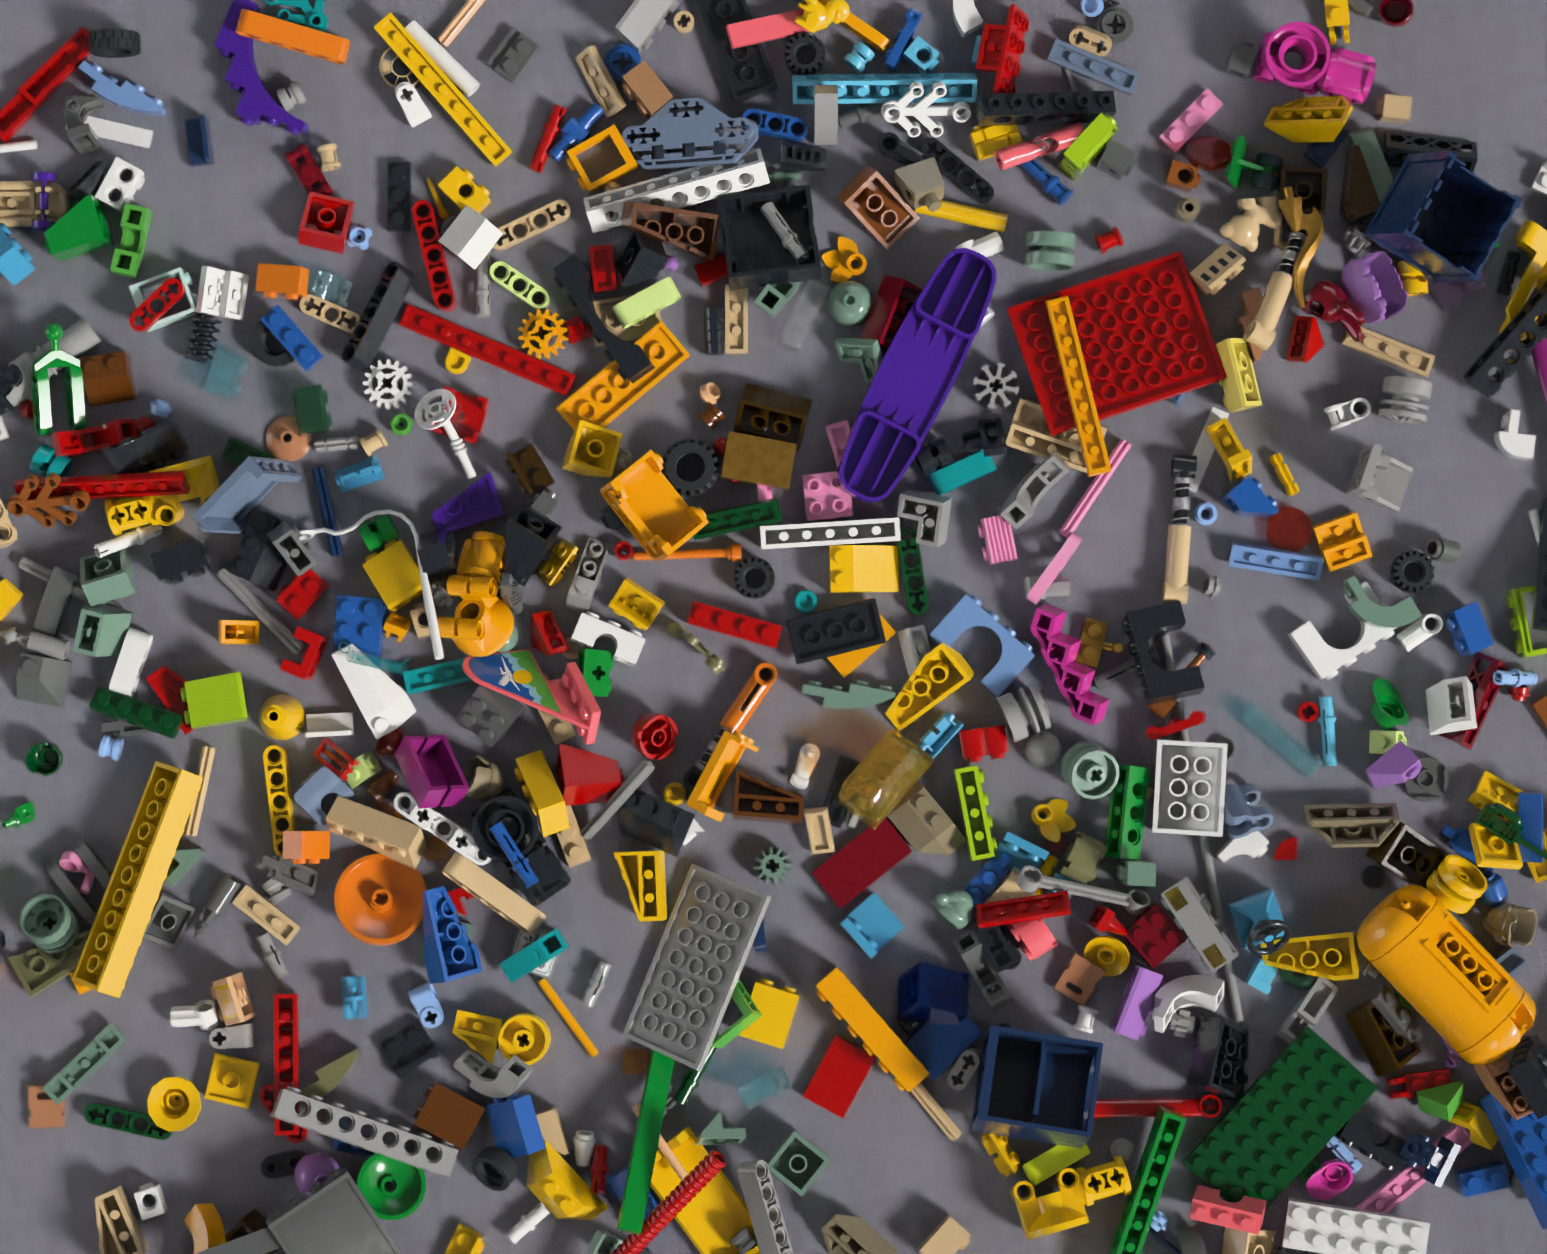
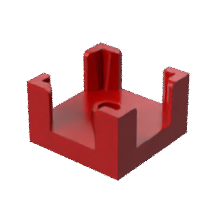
M443 386V389L452 392L456 398V409L450 421L459 438H462L463 442L478 445L490 404L489 399L471 396ZM443 426L431 430L433 433L448 437Z
M297 626L294 637L310 644L303 653V662L299 664L295 661L284 659L279 669L304 680L312 681L329 638Z

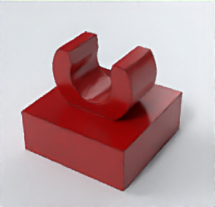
M580 316L570 319L563 324L565 328H568L566 333L572 345L593 336L589 326L583 322Z

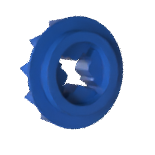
M626 44L614 46L605 57V66L611 77L622 82V77L641 63L637 50ZM622 54H624L626 62L633 63L626 65L624 72H622L620 65H616L617 62L621 61Z

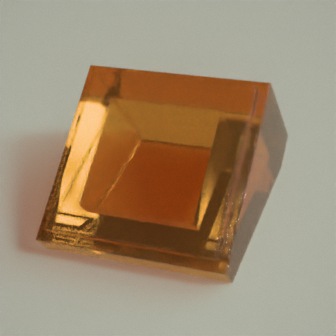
M428 836L424 860L449 861L450 846L438 837Z
M624 1049L623 1074H646L647 1049Z

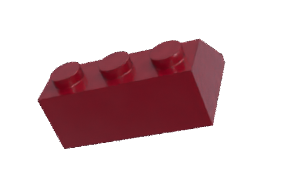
M884 275L860 339H877L880 349L887 351L896 332L922 289L903 278Z

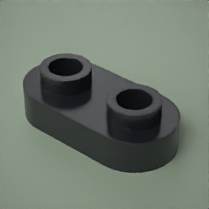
M294 1149L269 1155L262 1161L261 1171L265 1177L270 1179L293 1175L296 1166L292 1165V1158H297L300 1161L306 1154L302 1150ZM270 1163H274L276 1165L275 1171H271L268 1166Z

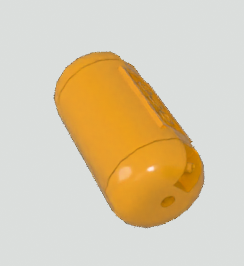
M1412 884L1397 889L1382 900L1360 924L1356 940L1361 953L1460 1057L1468 1063L1480 1066L1497 1061L1511 1051L1520 1042L1522 1035L1533 1026L1536 1006L1531 996L1444 905L1424 887Z

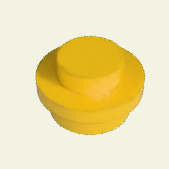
M678 782L669 783L663 791L665 801L673 805L681 804L686 798L685 787Z

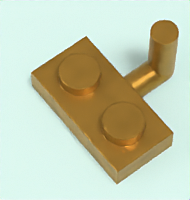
M1085 617L1080 636L1081 643L1075 662L1097 668L1102 650L1112 653H1119L1123 650V646L1120 643L1114 644L1104 641L1108 626L1107 622Z

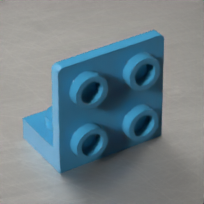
M1005 831L997 847L998 851L994 853L997 860L1005 851L1013 856L1006 865L1009 871L1014 866L1021 871L1027 865L1039 869L1042 861L1046 860L1049 854L1048 851L1008 831Z
M872 893L840 922L870 958H873L880 948L904 928V925L876 893Z

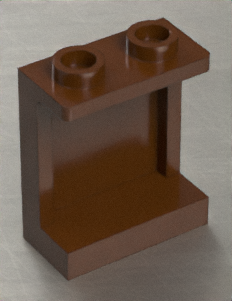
M439 1081L435 1085L430 1084L424 1095L427 1097L424 1106L419 1105L413 1116L417 1119L414 1125L464 1150L485 1111L486 1105L470 1100L443 1086Z

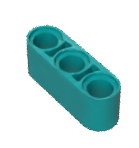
M982 450L935 471L927 477L935 494L943 495L996 471L997 468L992 457H984Z

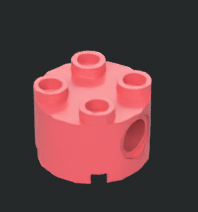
M1043 919L1006 924L1011 934L1017 940L1019 947L1030 961L1037 959L1058 945Z

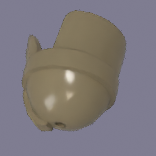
M479 755L469 758L465 769L461 770L469 784V790L465 795L467 798L485 802L496 797L503 788V776L496 764L487 761ZM471 766H476L473 772H470Z
M1506 903L1493 908L1488 913L1487 918L1483 919L1482 925L1498 943L1513 949L1514 946L1511 943L1529 946L1536 932L1537 912L1532 908Z

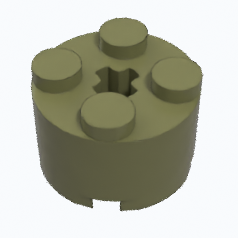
M1077 831L1073 836L1076 839L1075 843L1069 844L1060 865L1062 869L1059 870V874L1081 884H1089L1098 873L1099 867L1096 864L1100 859H1103L1107 846L1103 845V842Z

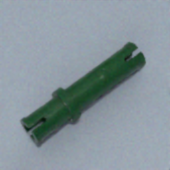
M710 1048L701 1071L690 1067L686 1076L683 1075L681 1079L683 1081L673 1097L675 1101L686 1106L695 1088H698L700 1077L717 1048Z

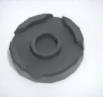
M1428 756L1418 757L1422 768L1413 779L1409 778L1402 783L1403 788L1414 800L1421 802L1435 801L1448 788V771L1436 758Z

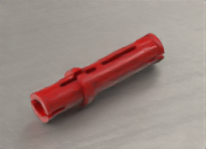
M553 104L547 123L544 122L542 126L544 128L528 166L530 170L533 169V171L542 174L557 134H560L561 129L559 127L567 111L566 108Z

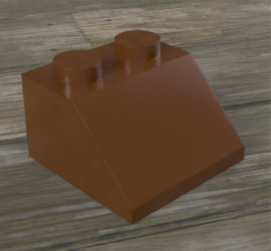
M121 351L79 358L83 385L91 407L137 400L130 354Z

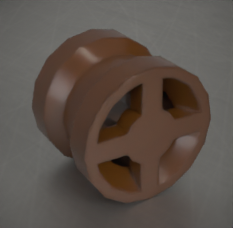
M710 402L706 404V409L703 412H699L696 415L713 431L716 428V424L726 417Z

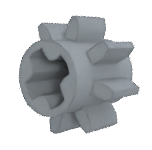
M1356 224L1354 228L1351 226L1347 228L1343 240L1346 241L1345 246L1348 250L1354 253H1359L1361 249L1368 250L1372 240L1363 235L1367 229L1366 226Z
M437 578L430 587L433 602L440 607L445 604L448 607L451 606L457 597L448 594L447 578L442 581Z
M1182 1008L1172 1016L1168 1029L1173 1030L1174 1036L1185 1038L1186 1033L1192 1034L1195 1017L1190 1016V1010Z

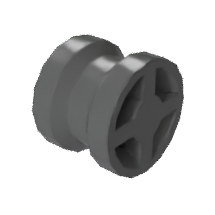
M745 1226L729 1242L738 1248L739 1254H744L757 1243V1239L749 1233V1228Z

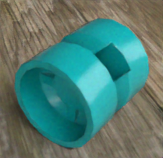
M44 443L35 452L29 469L41 476L46 474L47 477L49 473H56L60 477H67L73 465V459L68 456L56 457L55 449Z

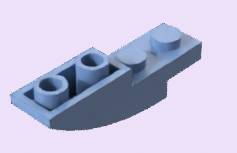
M83 60L78 67L95 81L91 89L116 106L146 115L164 116L167 113L162 107L164 103L154 95L151 98L145 95V89L135 81L133 84L125 81L121 86L122 83L110 75L109 78L102 74L103 69L93 61L91 64H88Z

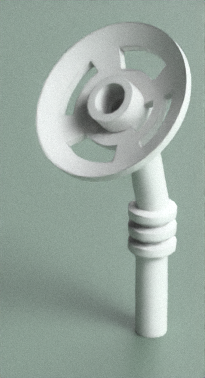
M447 389L433 390L426 394L417 404L415 421L421 428L426 430H433L443 426L451 440L450 446H453L452 450L456 451L454 455L458 456L467 478L475 477L476 473L466 453L467 448H464L465 443H462L463 439L459 438L450 421L456 409V398ZM442 397V401L432 405L429 404L435 398ZM423 411H425L426 422L423 421Z

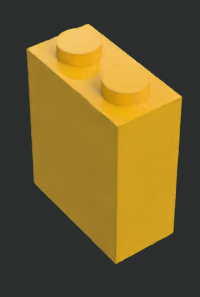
M761 978L760 982L755 980L751 998L762 1016L742 1031L739 1036L783 1049L800 995L796 993L795 988L783 985L781 989L773 986V981Z

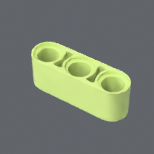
M503 261L495 262L491 266L490 275L496 284L535 310L540 309L542 311L548 307L550 298L547 291ZM505 268L507 270L506 276L501 279L496 278L495 272L497 269ZM517 281H524L526 283L523 291L514 290V284ZM536 294H543L545 300L541 304L533 303V297Z
M667 277L618 303L612 309L622 328L625 329L681 299V295L672 278Z

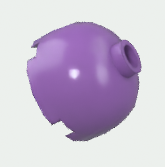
M324 1152L305 1155L297 1163L294 1171L295 1182L299 1191L306 1194L309 1192L308 1188L311 1185L327 1180L329 1178L328 1175L332 1171L340 1168L338 1162L330 1154Z

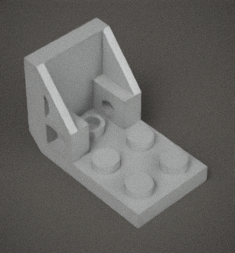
M1372 444L1361 450L1346 494L1394 512H1399L1413 468L1381 453L1383 446Z

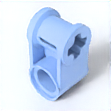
M427 982L408 991L410 1000L424 1026L434 1028L443 1023L445 1015L432 984ZM430 1011L438 1016L435 1018V1022L428 1020V1017L431 1015Z

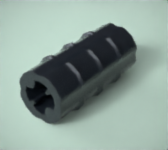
M704 308L705 355H724V308Z

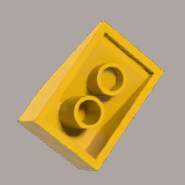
M829 546L830 593L899 592L898 546Z

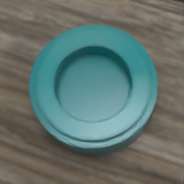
M810 590L798 592L794 599L795 607L802 613L812 612L817 606L816 595Z

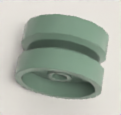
M1032 231L1026 233L1025 246L1033 251L1025 254L1024 267L1042 271H1067L1075 268V256L1068 251L1075 249L1076 235L1060 231Z
M1086 741L1075 744L1068 749L1061 762V775L1064 781L1084 798H1103L1117 785L1120 775L1119 765L1112 755L1096 743Z

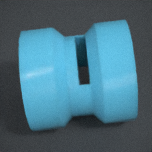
M857 41L853 46V51L848 53L843 60L850 68L861 74L865 69V64L871 61L875 54L865 44Z

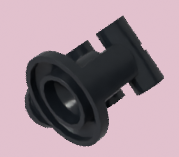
M510 787L471 813L473 817L472 834L477 847L487 857L503 861L507 868L511 867V870H509L510 875L531 905L534 907L540 905L572 881L548 845L542 846L546 843V840L538 829L537 818L531 807L523 800L517 798ZM504 818H512L516 821L518 831L511 838L524 858H528L530 861L528 862L529 866L537 878H539V881L529 888H526L517 871L512 870L513 865L491 831H489L491 827L498 824Z

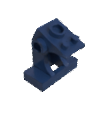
M1419 1132L1417 1136L1410 1133L1400 1152L1402 1156L1406 1157L1404 1162L1415 1168L1418 1165L1425 1167L1421 1178L1441 1188L1462 1146L1441 1136L1437 1146L1430 1143L1431 1138ZM1443 1156H1445L1440 1167L1438 1168Z

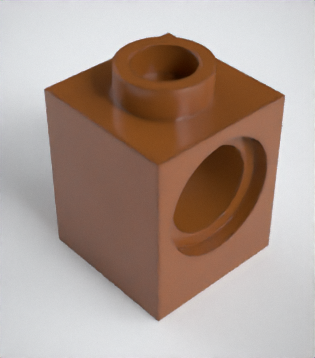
M1172 160L1164 186L1190 193L1193 187L1197 188L1201 178V175L1197 174L1199 167ZM1178 173H1187L1189 176V181H1180L1178 178Z

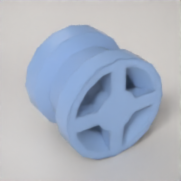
M105 734L101 740L98 755L100 757L109 756L112 760L118 761L123 750L124 739H113L110 735Z

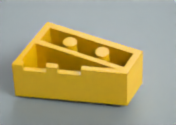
M542 750L516 758L517 768L513 769L518 782H522L523 786H521L523 795L530 802L529 806L537 818L543 837L570 828L565 800Z
M664 851L613 852L620 866L621 875L627 885L639 922L666 920L667 902Z

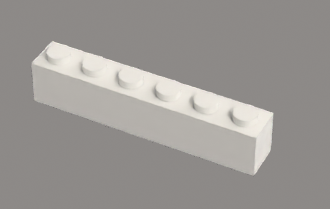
M900 518L760 526L761 549L901 541Z

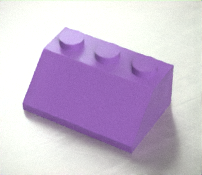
M1134 964L1110 1025L1112 1031L1138 1040L1139 1036H1144L1148 1026L1145 1023L1148 1014L1152 1015L1155 1009V995L1164 986L1163 975Z

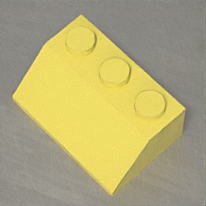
M1229 338L1215 344L1227 376L1225 380L1219 382L1225 394L1223 396L1225 407L1229 412H1239L1261 406V397L1247 341L1244 338Z

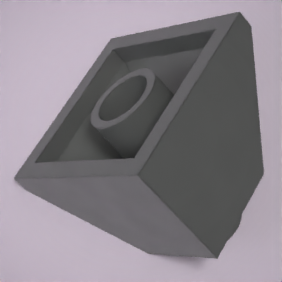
M21 653L16 675L17 699L63 708L72 662Z
M160 890L159 898L155 903L143 937L175 950L197 908L166 891Z

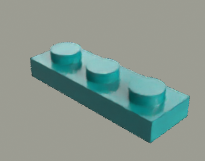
M465 658L405 671L403 677L407 695L472 681L462 668Z

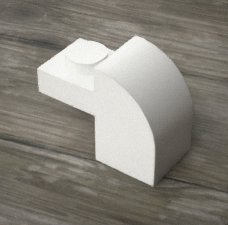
M1511 409L1506 412V415L1502 416L1501 428H1504V431L1494 433L1495 444L1498 450L1509 458L1531 460L1534 456L1536 436L1518 433L1520 410Z

